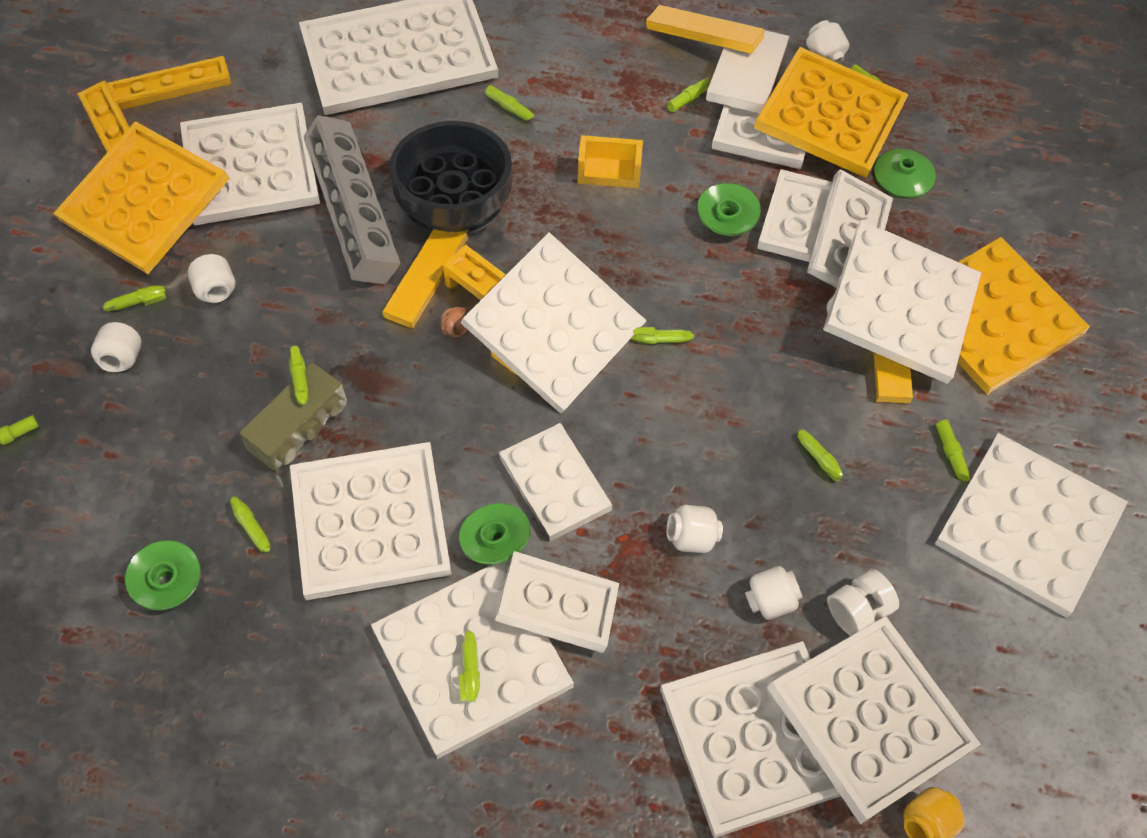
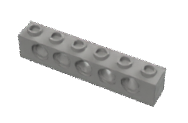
M317 115L304 137L351 279L386 284L400 266L399 256L395 250L351 123Z

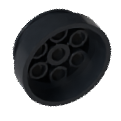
M441 121L425 125L404 137L392 153L390 176L393 194L400 207L419 228L429 233H432L435 229L445 232L468 230L467 235L473 234L490 225L498 217L503 204L509 197L512 188L510 151L497 134L475 123Z

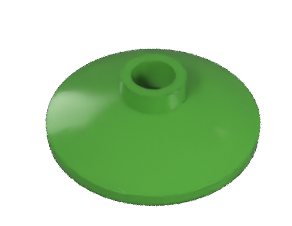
M909 149L887 151L877 159L874 166V178L879 187L886 193L902 199H914L925 195L933 187L936 178L932 163L922 154Z
M722 183L714 185L703 192L698 201L697 211L701 222L708 229L721 235L734 236L748 232L757 224L760 218L761 207L759 200L749 189L738 184Z
M505 503L486 505L474 511L463 522L459 532V543L464 554L475 562L481 564L505 562L511 559L514 551L520 553L526 546L531 532L530 523L526 514L516 506Z
M171 540L154 542L137 552L128 564L125 573L127 592L143 608L156 611L174 608L185 602L197 588L201 575L200 563L195 553L183 543ZM172 576L168 583L161 584V580L164 577Z

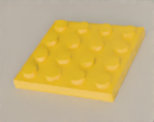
M799 47L756 119L754 128L867 178L909 94Z
M135 121L53 214L59 221L146 274H149L230 178L224 170Z
M1002 237L959 261V263L981 272L957 363L987 395L1086 334L1090 326Z

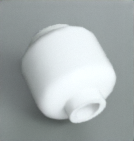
M825 20L814 25L809 30V36L806 40V46L809 51L838 64L845 59L844 54L848 51L850 44L838 23Z
M202 255L196 258L188 268V279L196 297L202 301L211 303L224 301L235 288V278L227 260L220 255Z
M119 322L107 323L99 329L91 347V355L103 370L108 372L126 371L133 366L141 348V338L138 332L131 326Z
M682 505L677 508L675 513L672 512L668 518L667 538L673 542L674 547L679 551L707 553L722 538V522L717 520L716 513L709 507Z
M776 566L753 575L750 578L751 590L745 592L752 612L760 611L766 620H773L796 611L799 606L798 600L803 598L792 570L786 572L781 566Z

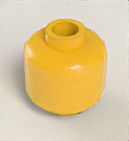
M930 787L923 790L906 805L903 811L904 829L909 838H954L965 825L964 813L959 800L953 794L940 788Z

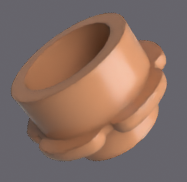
M457 306L449 308L441 316V328L445 335L450 334L452 337L457 338L468 330L461 324L462 319L467 315L466 309Z

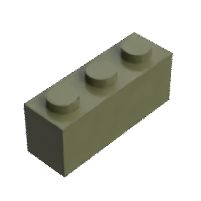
M313 362L306 367L305 372L309 391L306 404L302 405L297 402L292 381L239 432L246 450L275 472L283 465L289 464L297 455L298 450L308 440L314 439L319 434L322 426L331 417L337 416L347 402L343 384Z

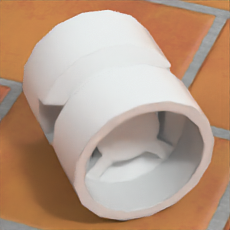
M869 569L852 580L851 586L845 585L827 598L828 608L833 618L843 631L850 636L870 626L875 620L887 617L899 608V599L895 589L887 578L875 569Z

